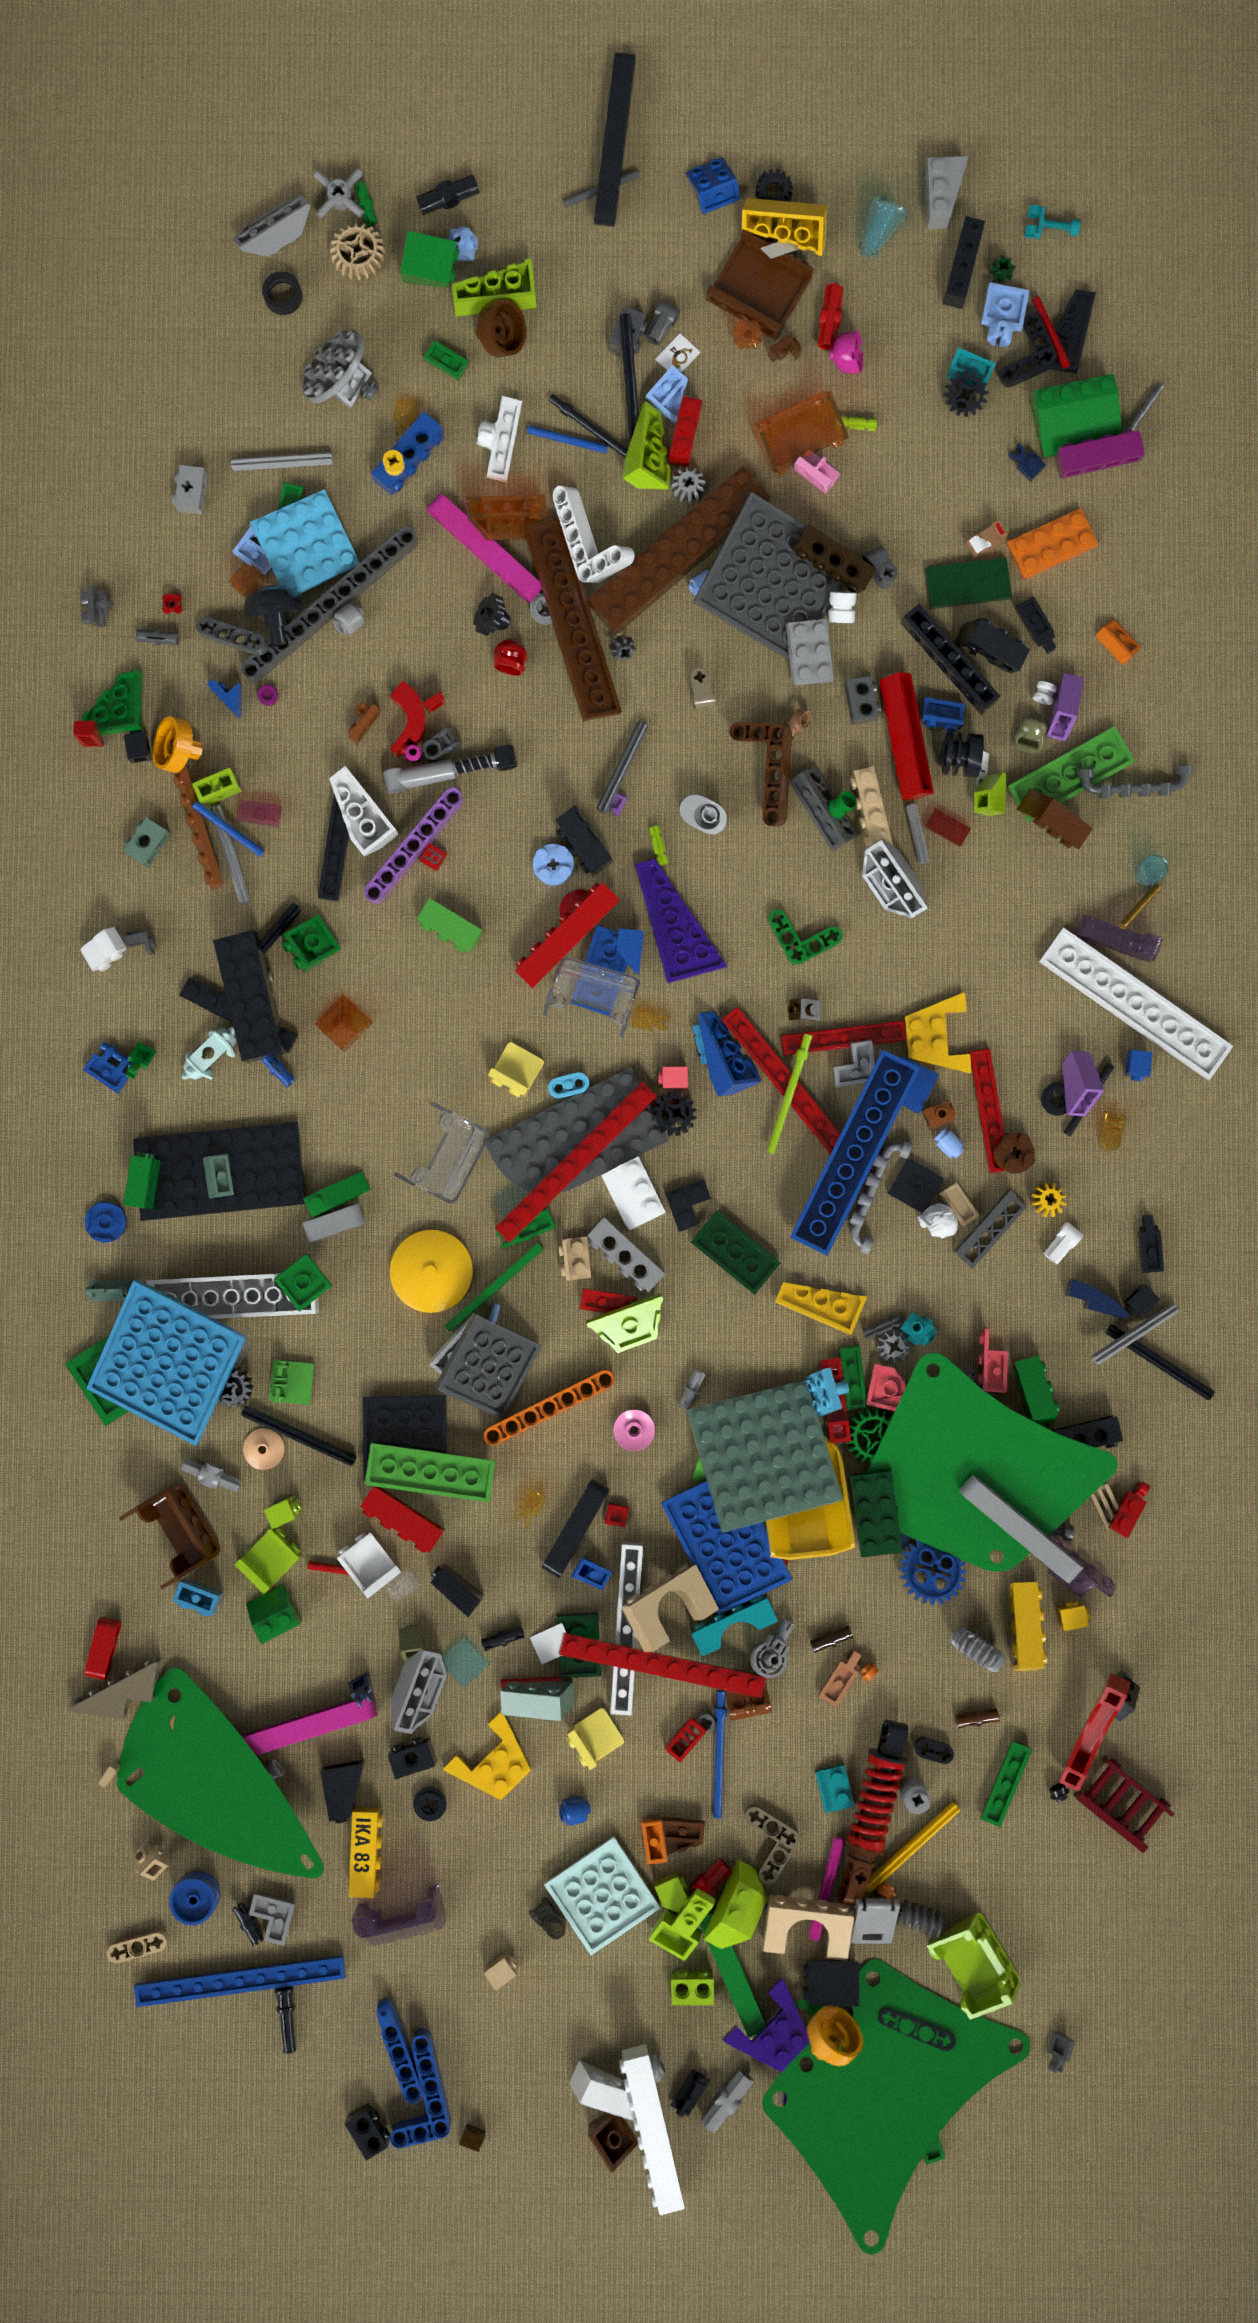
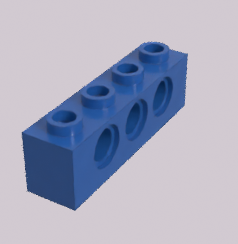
M423 411L391 449L397 450L403 456L405 464L403 472L397 476L388 474L382 460L371 473L373 481L391 496L395 492H399L403 488L404 481L408 476L411 477L415 474L419 463L429 457L430 450L442 442L444 438L443 427ZM420 437L427 438L423 443L417 441ZM408 452L414 453L411 458H406L404 455Z

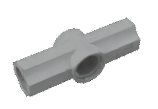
M739 2068L728 2084L722 2086L716 2093L712 2105L701 2118V2122L709 2131L715 2133L728 2115L734 2114L739 2107L741 2098L754 2082L746 2071Z

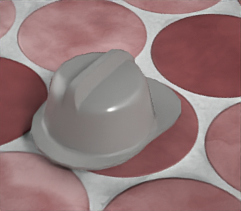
M696 794L686 797L681 803L680 815L689 825L710 835L717 834L725 828L727 815L724 808L717 802Z

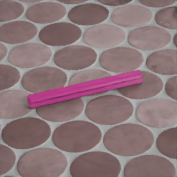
M835 1836L833 1839L818 1900L830 1902L845 1840L841 1837ZM812 1920L809 1931V1938L811 1940H820L823 1924Z

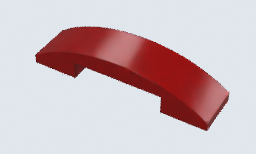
M841 1358L820 1360V1370L831 1368L834 1382L843 1381ZM845 1394L839 1395L842 1408L826 1415L830 1444L851 1441Z

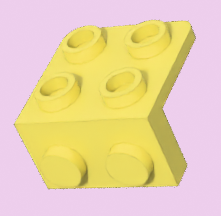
M510 1042L507 1044L494 1069L490 1070L488 1076L492 1078L490 1082L501 1088L504 1085L510 1088L508 1092L518 1098L520 1095L526 1097L543 1067L544 1061Z
M599 1708L570 1727L567 1732L568 1737L566 1738L571 1748H576L579 1752L578 1759L584 1767L587 1765L590 1770L597 1766L598 1760L624 1743V1738L604 1708Z

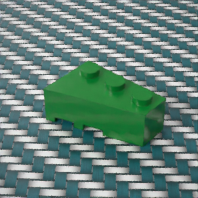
M1039 1356L1015 1361L1013 1369L1019 1392L1022 1394L1025 1403L1023 1405L1024 1412L1027 1411L1029 1419L1043 1427L1054 1425L1057 1413L1060 1410L1057 1401H1053L1051 1395L1053 1393L1051 1381H1047L1045 1373H1047L1045 1362L1041 1361Z

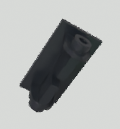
M694 2069L691 2070L670 2106L677 2110L676 2113L680 2117L690 2115L710 2082V2079Z

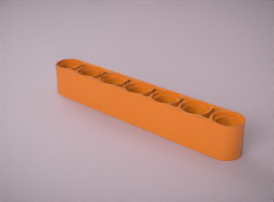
M601 1370L491 1425L484 1432L485 1442L489 1445H497L609 1389L614 1383V1374L610 1370ZM604 1373L609 1374L611 1377V1382L607 1385H603L599 1381L600 1375ZM583 1383L591 1384L593 1390L590 1394L582 1393L581 1385ZM566 1392L572 1393L574 1396L573 1402L565 1403L562 1400V1395ZM546 1402L554 1403L555 1411L552 1413L546 1412L544 1404ZM526 1412H535L536 1420L528 1422L525 1419ZM511 1420L518 1424V1429L513 1432L509 1431L506 1426L507 1422ZM496 1430L499 1433V1439L496 1441L490 1440L488 1432Z

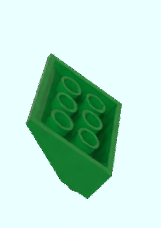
M1114 374L1034 390L1031 395L1030 405L1042 458L1056 456L1059 448L1064 444L1072 443L1076 445L1086 439H1093L1094 441L1107 434L1116 436L1122 432L1119 394Z

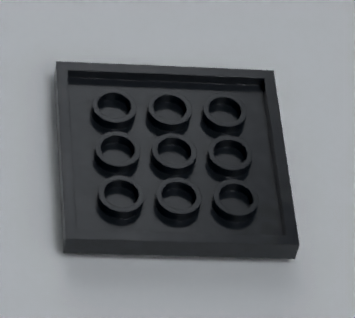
M447 1395L363 1397L364 1481L366 1480L371 1443L447 1453Z

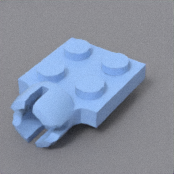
M989 282L981 324L989 328L987 335L989 344L995 346L996 339L1000 338L999 347H1006L1012 340L1013 332H1021L1029 290Z

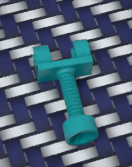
M1029 206L1027 217L1031 219L1039 218L1038 227L1026 225L1024 234L1026 238L1040 240L1042 228L1044 227L1067 230L1069 236L1078 237L1081 219L1073 218L1071 222L1044 219L1045 206Z

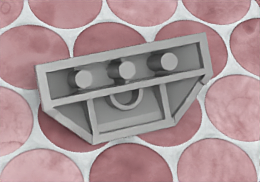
M302 195L283 202L246 225L233 238V241L244 252L266 257L275 254L282 247L293 243L302 235L310 205Z
M881 839L865 850L862 877L885 910L912 919L929 908L921 882L898 849Z
M421 1649L405 1661L390 1700L393 1730L412 1734L415 1728L423 1724L433 1714L447 1677L440 1653Z

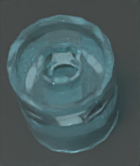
M1159 855L1148 856L1137 865L1135 877L1140 884L1152 886L1167 875L1168 864Z

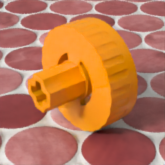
M172 716L162 720L155 733L152 747V757L156 768L178 773L185 766L188 758L198 760L202 755V743L192 740V728L188 721Z
M824 2006L809 2020L807 2026L808 2038L812 2045V2053L819 2060H825L832 2065L844 2066L861 2052L863 2047L861 2030L853 2017L845 2010L837 2006Z

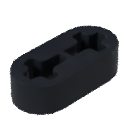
M927 1737L918 1738L914 1743L915 1752L921 1758L941 1764H948L954 1758V1751L947 1743ZM925 1742L929 1748H932V1751L925 1750L922 1753L919 1745H923ZM944 1748H947L949 1756L946 1755L944 1758L936 1752V1750L944 1751Z

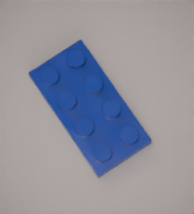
M597 925L571 1004L610 1017L627 964L617 953V946H613L614 933L618 934V932Z

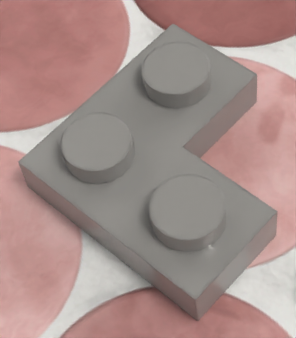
M871 1039L850 1042L852 1063L832 1066L835 1087L867 1082L875 1066Z
M258 1892L254 1893L249 1915L269 1920L264 1941L282 1946L285 1945L296 1902Z

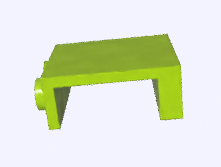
M278 1527L276 1529L270 1528L235 1563V1566L263 1594L302 1557L300 1554L301 1549L293 1542L290 1544L285 1539L286 1534Z

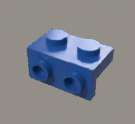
M925 697L920 723L925 724L924 726L929 728L940 726L945 727L947 731L956 732L961 730L966 704Z

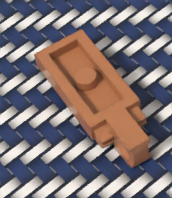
M853 1649L848 1658L843 1656L819 1692V1697L835 1707L838 1706L859 1673L860 1665L857 1662L862 1656L860 1652Z

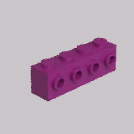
M1126 430L1121 432L1120 435L1113 436L1112 434H1107L1094 441L1093 439H1086L1076 445L1072 443L1064 444L1059 448L1056 459L1061 479L1141 461L1145 451L1140 430L1134 432Z

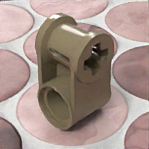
M704 668L694 669L689 679L694 709L698 710L715 706V697L708 672ZM696 675H699L700 678H703L702 683H699L698 680H695Z

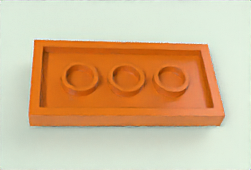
M1082 508L1006 543L1023 581L1099 545Z

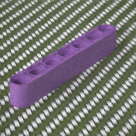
M451 787L441 795L367 884L364 894L369 902L379 904L387 897L425 851L428 844H431L461 808L463 797L459 789ZM453 794L459 796L458 801L455 803L448 801L449 796ZM439 810L446 812L442 819L435 817L436 812ZM425 826L433 828L432 832L428 835L422 833V829ZM418 842L419 847L417 850L409 849L410 843ZM400 857L406 858V863L403 866L396 865V860ZM386 873L393 874V879L390 882L383 881V876ZM372 889H379L380 894L376 898H371L370 891Z

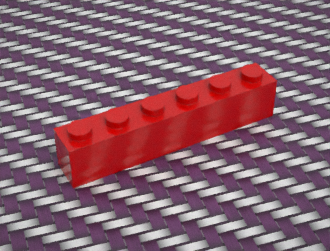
M897 672L879 680L880 691L883 697L884 712L887 718L888 732L891 739L892 753L894 755L902 800H917L934 794L912 676L911 673Z
M596 882L588 890L590 895L586 899L581 897L573 905L576 909L571 914L566 912L559 919L561 924L556 929L551 927L544 935L546 939L542 943L538 941L530 949L532 953L527 958L523 956L515 964L518 967L515 972L532 989L620 901L603 882L600 885Z

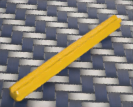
M953 1801L949 1803L870 1876L866 1892L871 1893L879 1884L887 1879L960 1812L958 1805Z

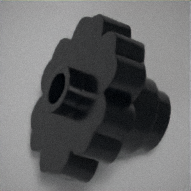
M491 593L489 597L485 596L479 603L473 625L476 626V632L488 636L490 632L494 633L495 630H505L509 626L511 618L505 611L503 598Z

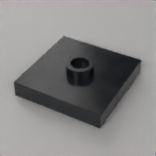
M907 1158L887 1194L923 1214L944 1178Z

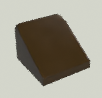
M466 2124L459 2145L479 2152L486 2131Z

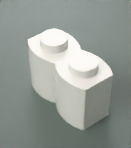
M112 927L99 932L80 951L92 971L100 970L102 972L111 967L110 963L123 957L122 953L126 950V946L116 929Z

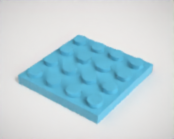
M325 489L250 522L279 585L289 586L295 589L298 594L350 572L360 563Z

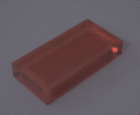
M936 808L925 825V828L958 847L962 846L971 828Z

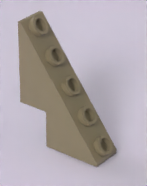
M153 1657L143 1663L144 1667L139 1670L134 1667L125 1672L126 1677L120 1680L118 1677H115L106 1683L107 1687L101 1690L99 1687L88 1692L89 1696L83 1700L81 1697L76 1698L69 1703L71 1707L68 1708V1711L123 1720L128 1715L130 1699L152 1702L155 1699V1695H153L154 1686L159 1680L162 1659L156 1660Z

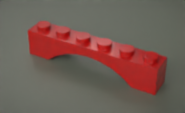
M1110 1673L1062 1769L1059 1783L1079 1792L1108 1728L1119 1713L1128 1695L1131 1682Z

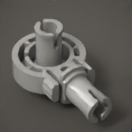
M783 1619L775 1636L768 1635L765 1641L754 1647L750 1662L753 1670L758 1675L774 1678L783 1673L787 1666V1652L790 1648L786 1645V1641L795 1627L794 1624H790L789 1621ZM771 1667H773V1668H775V1669H777V1670L774 1672V1669H765V1668H771Z

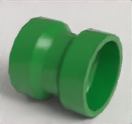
M842 791L837 798H833L828 803V810L833 817L841 819L847 812L852 811L857 806V802L852 793Z

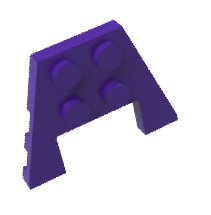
M779 1978L767 1991L782 2007L778 2013L752 2040L736 2024L722 2039L726 2044L782 2072L810 2043V2040L784 1981Z

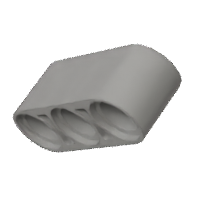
M355 1204L302 1224L308 1242L312 1243L366 1224L360 1205Z

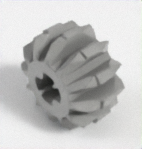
M686 466L685 472L679 469L677 471L678 476L672 477L674 483L671 484V489L675 490L674 497L680 496L681 502L687 498L690 504L692 498L698 501L699 494H704L705 490L703 487L706 485V481L702 480V473L696 474V468L690 472Z

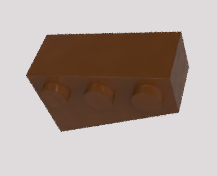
M1029 789L1016 809L1031 819L1036 826L1046 829L1048 835L1055 839L1059 838V843L1068 849L1071 846L1080 849L1093 829L1054 798L1033 789Z

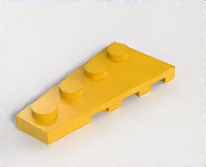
M783 1282L775 1303L848 1335H852L867 1296H857L844 1292L840 1293Z

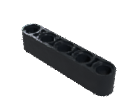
M591 1479L543 1563L542 1569L558 1578L561 1577L610 1490L609 1488Z

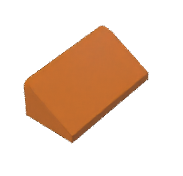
M1114 618L1096 634V638L1122 665L1141 649L1138 643Z
M642 1819L641 1826L647 1864L668 1862L662 1819Z

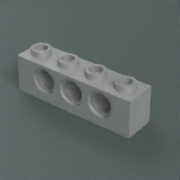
M605 1218L588 1234L590 1238L588 1243L596 1250L600 1247L605 1252L603 1257L611 1264L616 1262L620 1266L619 1271L626 1278L631 1276L635 1279L634 1285L641 1292L644 1290L649 1292L665 1275L660 1268ZM608 1236L616 1240L615 1246L611 1249L604 1246V1239ZM627 1250L630 1252L631 1259L629 1262L623 1263L620 1261L619 1253L621 1251ZM639 1264L646 1267V1274L642 1277L634 1273L635 1266Z

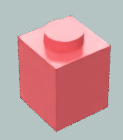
M663 1067L662 1072H658V1084H662V1089H687L688 1067Z

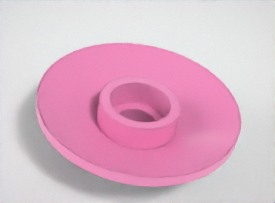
M628 1410L616 1419L613 1428L614 1438L623 1449L640 1451L648 1447L655 1435V1426L650 1416L645 1412ZM632 1426H636L638 1428V1432L636 1434L630 1432V1428Z

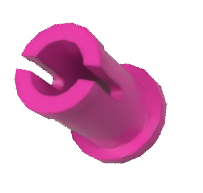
M413 744L406 748L405 755L411 763L416 764L415 761L419 763L422 759L420 747Z

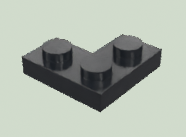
M705 1180L665 1193L678 1231L681 1232L698 1226L692 1206L711 1199Z

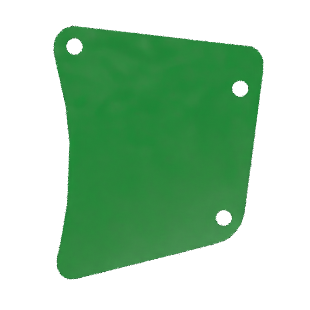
M930 1353L918 1360L867 1472L892 1470L900 1533L981 1569L1001 1572L1014 1568L1031 1552L959 1492V1489L972 1474L982 1480L1049 1536L1114 1475L1118 1462L1114 1455L1105 1450L1059 1435L1007 1408L982 1390L948 1358L941 1354ZM937 1364L940 1367V1374L937 1377L928 1376L926 1373L928 1365ZM993 1550L1002 1551L1004 1558L1000 1563H993L990 1560V1553Z

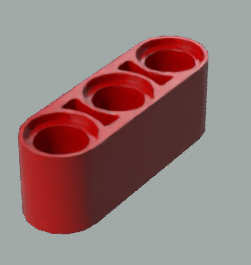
M102 1616L99 1617L85 1668V1676L106 1681L121 1629V1621Z

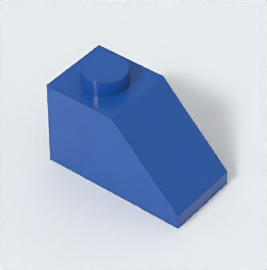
M619 928L618 934L614 933L613 946H617V953L631 970L639 975L644 931Z

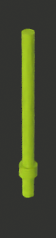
M804 1034L800 1049H797L795 1055L797 1059L767 1148V1153L775 1154L804 1061H807L809 1055L808 1049L812 1039L811 1035Z

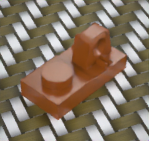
M360 702L354 711L361 718L348 731V737L355 745H358L381 714L380 709L374 704L369 706Z

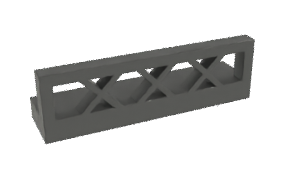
M817 766L802 771L790 781L791 786L831 851L838 849L846 842L859 836L847 814L841 819H837L830 814L828 803L836 797ZM813 773V775H814V777L816 778L817 782L813 781V779H812V777L810 776V774ZM822 792L825 793L828 800L823 797ZM843 827H845L848 830V832L850 833L849 836H847Z
M1007 1190L954 1251L972 1269L1027 1208L1012 1190ZM1012 1201L1020 1206L1015 1214H1007V1206ZM1007 1216H1012L1007 1222ZM998 1217H1004L1003 1228L993 1230V1222ZM985 1232H990L991 1241L989 1244L980 1245L979 1238ZM971 1248H977V1257L971 1262L965 1257V1254Z

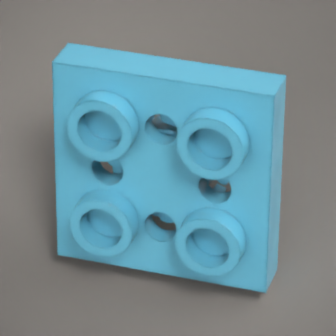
M831 1368L820 1370L806 1377V1387L811 1393L812 1405L815 1406L814 1411L817 1412L818 1417L842 1408L839 1395L847 1394L849 1387L846 1381L834 1382Z

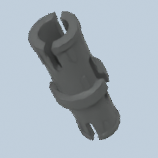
M155 629L154 631L136 630L137 642L154 643V645L159 646L161 644L179 645V632H164L161 629Z

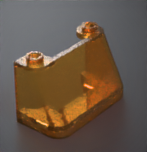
M831 390L814 394L750 425L752 433L772 472L778 473V475L788 472L789 466L796 462L800 456L804 458L829 446H832L833 449L845 444L844 440L849 438Z

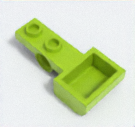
M697 1888L690 1899L687 1898L684 1901L678 1915L665 1909L655 1923L648 1940L685 1961L699 1943L702 1930L697 1927L714 1906L716 1899Z

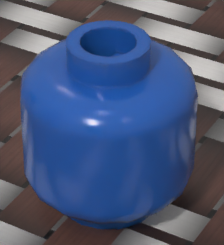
M580 1795L565 1798L562 1800L561 1805L558 1806L560 1819L568 1826L586 1822L588 1814L591 1813L589 1802L584 1801Z

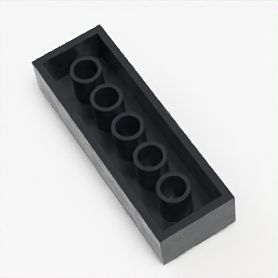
M251 930L213 940L241 1061L250 1063L286 1054L287 1050L259 933Z

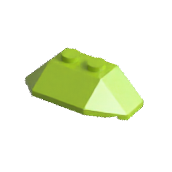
M737 1859L702 1938L703 1940L723 1949L752 1938L768 1900L755 1868Z

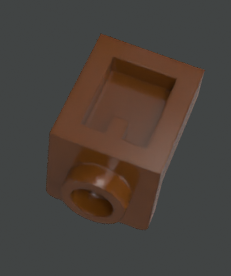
M788 334L769 348L768 357L774 362L777 359H783L790 352L796 360L800 357L801 346L797 339H792Z

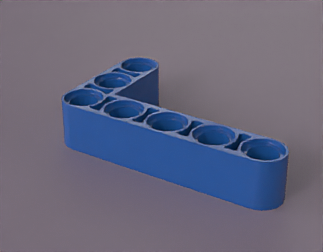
M420 2028L414 2033L411 2045L427 2115L399 2121L394 2124L390 2135V2142L395 2148H405L446 2137L450 2131L452 2119L432 2034L425 2028ZM424 2038L427 2043L421 2045L417 2042V2039ZM429 2059L432 2064L424 2065L422 2060ZM434 2080L437 2085L430 2086L427 2084V2081ZM439 2101L441 2106L435 2107L431 2102ZM444 2122L446 2127L440 2128L436 2123ZM423 2127L426 2131L420 2133L416 2128ZM403 2132L405 2137L399 2138L395 2133Z

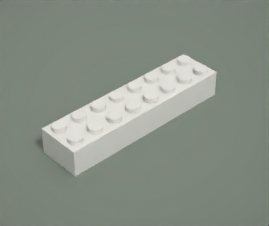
M279 1274L147 1280V1284L214 1319L319 1313L318 1298L299 1312L275 1282L274 1278Z

